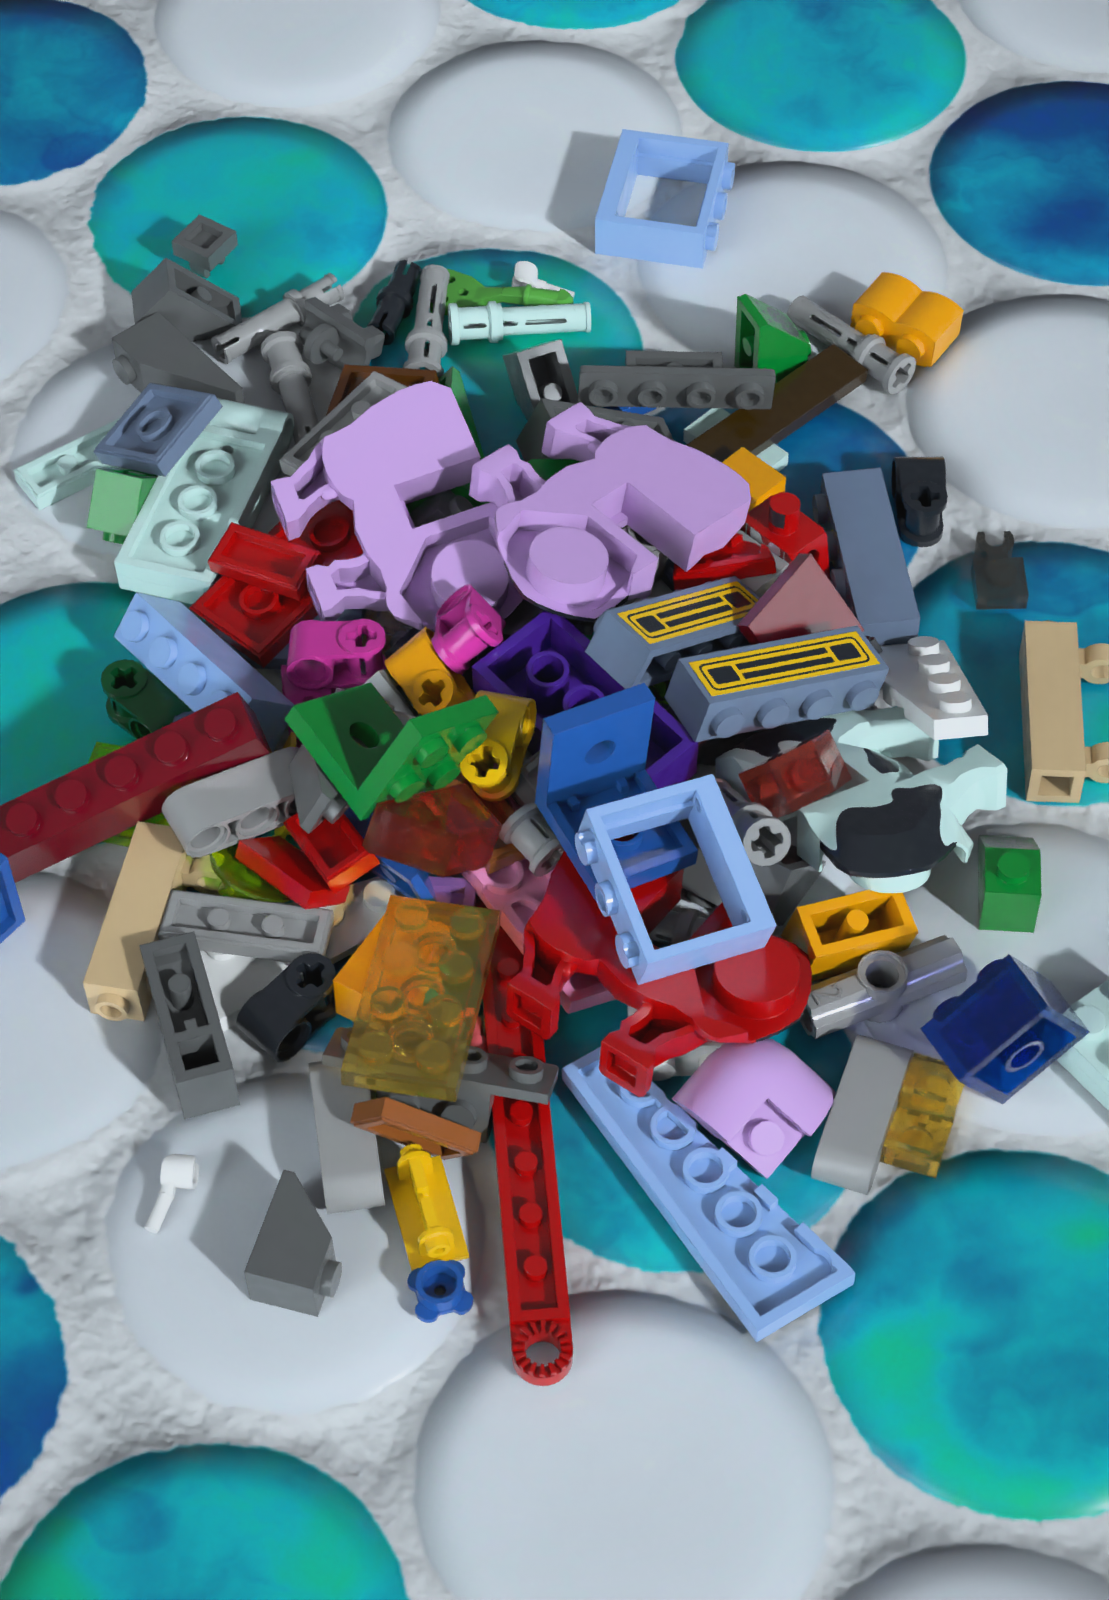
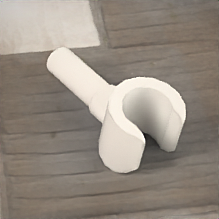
M520 261L515 264L512 287L531 284L535 288L557 291L564 289L538 279V269L533 263ZM564 289L568 291L574 299L575 292Z
M171 1154L163 1159L160 1176L161 1188L144 1227L146 1230L158 1233L170 1204L174 1200L176 1188L192 1190L196 1188L199 1165L195 1163V1156Z

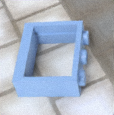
M622 129L595 218V254L703 269L707 251L716 250L719 223H715L716 219L723 220L725 216L727 193L724 192V189L731 190L734 182L735 163L728 162L729 143ZM637 175L707 184L696 227L625 217Z
M713 774L586 809L579 830L575 834L576 850L584 866L590 865L598 882L595 884V896L598 907L603 916H611L618 934L615 937V946L619 960L624 968L631 967L638 985L766 946L777 925ZM688 818L732 927L654 950L611 840Z

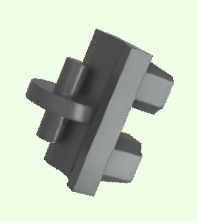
M316 297L305 300L306 320L299 336L304 345V356L306 359L314 364H322L325 361H329L342 370L344 364L369 366L370 360L381 355L385 338L382 331L373 325L362 328L353 322L350 310L339 303L329 306Z

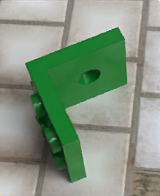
M370 682L296 704L291 708L284 720L360 821L369 818L377 807L387 804L393 810L407 805L415 794L425 791L431 797L436 795L441 788L450 784L461 772V768L458 766L460 762H462L467 754L477 749L486 740L487 733L485 730L499 711L489 698L484 695L409 719L404 726ZM351 736L363 741L368 748L359 745Z

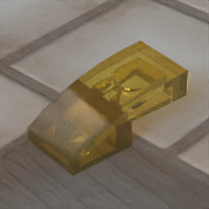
M914 1053L900 1091L896 1112L883 1145L880 1162L929 1177H937L966 1085L969 1068Z

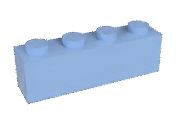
M136 592L114 637L194 712L238 692L255 712L271 751H274L287 726V722L284 719L294 704L184 604Z

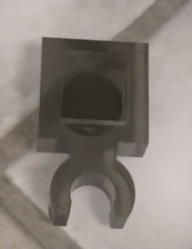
M1004 531L1001 546L989 545L985 541V533H977L974 549L976 558H973L971 567L976 610L1027 608L1029 594L1023 557H1012L1014 537L1010 531Z

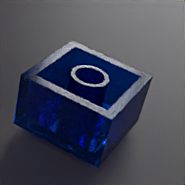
M1010 954L1003 959L987 964L978 973L977 981L961 995L951 997L942 1002L934 1010L933 1018L920 1028L959 1082L1002 1105L1090 1033L1052 981Z

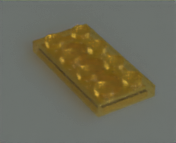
M390 895L340 1071L341 1085L453 1102L457 1101L500 928V910Z

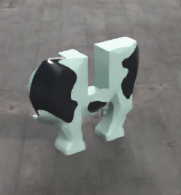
M898 706L876 710H853L824 716L817 720L810 719L781 725L751 735L716 758V778L726 780L732 789L736 790L748 802L764 805L772 813L773 817L778 818L780 821L797 816V855L818 872H821L823 854H825L837 869L848 874L856 884L879 893H903L920 887L928 880L931 868L945 859L952 850H954L963 863H966L973 848V841L961 825L976 809L999 810L1006 807L1007 768L1002 761L979 744L966 750L963 757L956 758L947 765L934 767L916 775L902 763L891 759L908 756L929 761L938 758L939 740H933L905 718L904 708Z

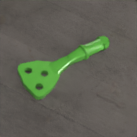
M447 269L450 273V279L447 287L444 315H448V303H456L458 307L486 306L488 301L523 306L574 304L573 297L564 289L557 291L535 288L531 284L516 287H485L472 276ZM430 302V312L432 313L433 303Z

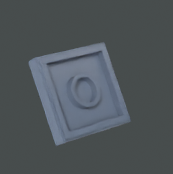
M149 383L93 452L102 464L166 477L223 406L215 394Z

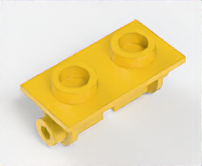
M419 1144L405 1146L400 1150L397 1166L384 1169L411 1271L422 1268L425 1264L436 1260L459 1261L469 1258L441 1156L431 1157L428 1152L423 1151L422 1146Z

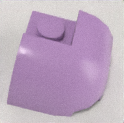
M768 1038L754 1043H724L704 1060L672 1100L711 1135L725 1143L761 1177L768 1179L804 1135L812 1136L830 1110L836 1092L794 1052L775 1040Z

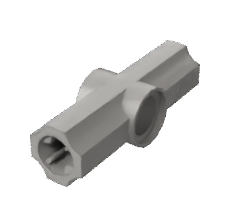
M946 935L898 953L885 950L872 951L863 956L858 963V968L812 985L806 1008L799 1021L807 1035L813 1036L815 1040L864 1020L877 1023L889 1022L898 1017L903 1010V1005L965 982L967 979V968L964 964L962 951L954 938H948ZM873 985H884L888 988H877Z

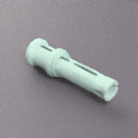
M488 301L486 306L458 307L456 303H448L450 344L459 345L460 340L488 339L490 343H498L499 340H503L505 335L591 332L590 303L503 308L501 303H496V301Z

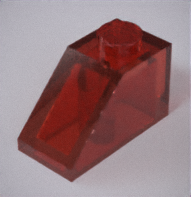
M829 730L813 736L738 774L750 801L764 805L772 813L773 817L776 818L793 813L836 791L852 779Z
M466 783L414 794L401 803H396L394 799L377 803L362 846L367 852L440 877H447L487 867L503 825Z

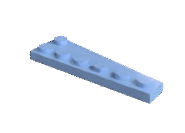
M601 1047L562 1068V1080L756 1342L854 1284L855 1272L806 1224L801 1223L799 1225L778 1205V1198L763 1184L758 1187L737 1167L738 1161L723 1147L718 1149L697 1129V1122L677 1104L670 1102L666 1098L665 1093L653 1081L646 1095L638 1097L605 1077L599 1070Z

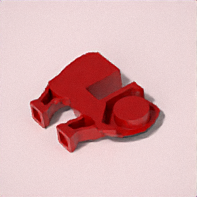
M627 835L614 840L629 841L635 838V836ZM564 851L550 875L543 900L524 928L522 971L507 983L506 1013L511 1019L545 1040L550 1039L558 1030L560 993L565 983L575 972L597 976L616 1000L637 1009L638 1011L621 1021L619 1030L610 1032L601 1041L599 1070L602 1075L638 1097H644L651 1087L654 1068L671 1058L685 1055L706 1042L754 1043L780 1034L800 1020L810 996L812 970L808 954L794 943L771 935L764 948L638 985L631 967L624 968L619 960L615 946V937L618 934L611 916H603L596 900ZM684 869L630 889L648 935L680 901ZM723 902L688 940L732 927ZM652 944L653 947H654V950L660 949L659 947H657V946H655L654 944Z

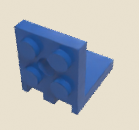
M645 682L543 718L535 804L595 900V884L598 882L591 866H584L580 861L575 846V834L579 830L586 809L658 789L645 770L655 705V697ZM679 821L634 833L635 838L629 841L611 840L630 889L695 865L697 861L698 849Z

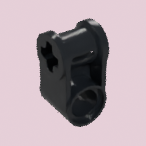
M943 456L894 457L891 471L892 498L896 504L900 537L907 544L915 547L932 546L940 541L943 534L942 512L946 508L948 498L945 459Z
M308 953L300 955L263 990L258 991L249 998L237 1016L236 1026L277 1062L283 1063L290 1060L318 1030L337 1015L333 989V979L336 977L334 964L322 954ZM300 972H302V974H303V978H304V981H303V982H302V979H301Z

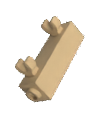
M1025 621L1019 651L1026 801L1079 803L1085 777H1090L1099 783H1109V742L1098 743L1092 747H1085L1080 679L1083 678L1093 684L1109 683V644L1098 643L1086 648H1079L1077 622Z
M137 821L83 981L91 1013L99 1014L103 1018L113 1021L124 1019L145 1021L152 1000V994L139 945L159 940L158 933L171 889L186 891L187 887H192L201 893L221 895L226 879L225 873H220L223 863L222 857L214 854L199 858L187 855L170 826Z

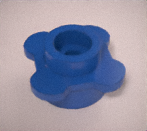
M436 1260L425 1264L422 1268L413 1270L409 1274L407 1283L409 1289L414 1291L417 1297L418 1304L415 1307V1314L419 1320L425 1323H432L440 1315L452 1312L464 1315L471 1310L473 1296L465 1290L463 1282L465 1268L460 1262L455 1260ZM442 1287L446 1290L443 1295L435 1293L437 1288Z

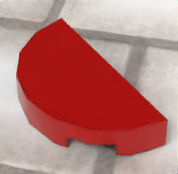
M736 533L722 549L704 555L687 572L674 563V589L691 588L708 581L713 582L732 576L744 579L776 573V563L766 545L761 543L760 547L756 543L743 540V535Z

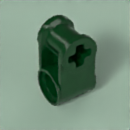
M123 659L115 661L102 672V689L108 696L106 702L108 717L114 724L120 726L136 740L173 723L175 716L183 712L193 711L161 680L134 660Z

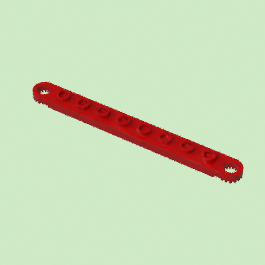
M477 895L475 918L487 1053L514 1058L530 1056L546 1063L544 1039L511 1019L506 1013L507 983L522 971L524 955ZM494 1095L492 1122L512 1362L517 1374L526 1382L537 1386H549L561 1381L569 1373L573 1362L571 1317L550 1101L546 1105ZM536 1342H548L553 1344L560 1354L553 1364L550 1362L548 1366H544V1364L537 1366L536 1362L532 1364L531 1359L526 1358V1350Z

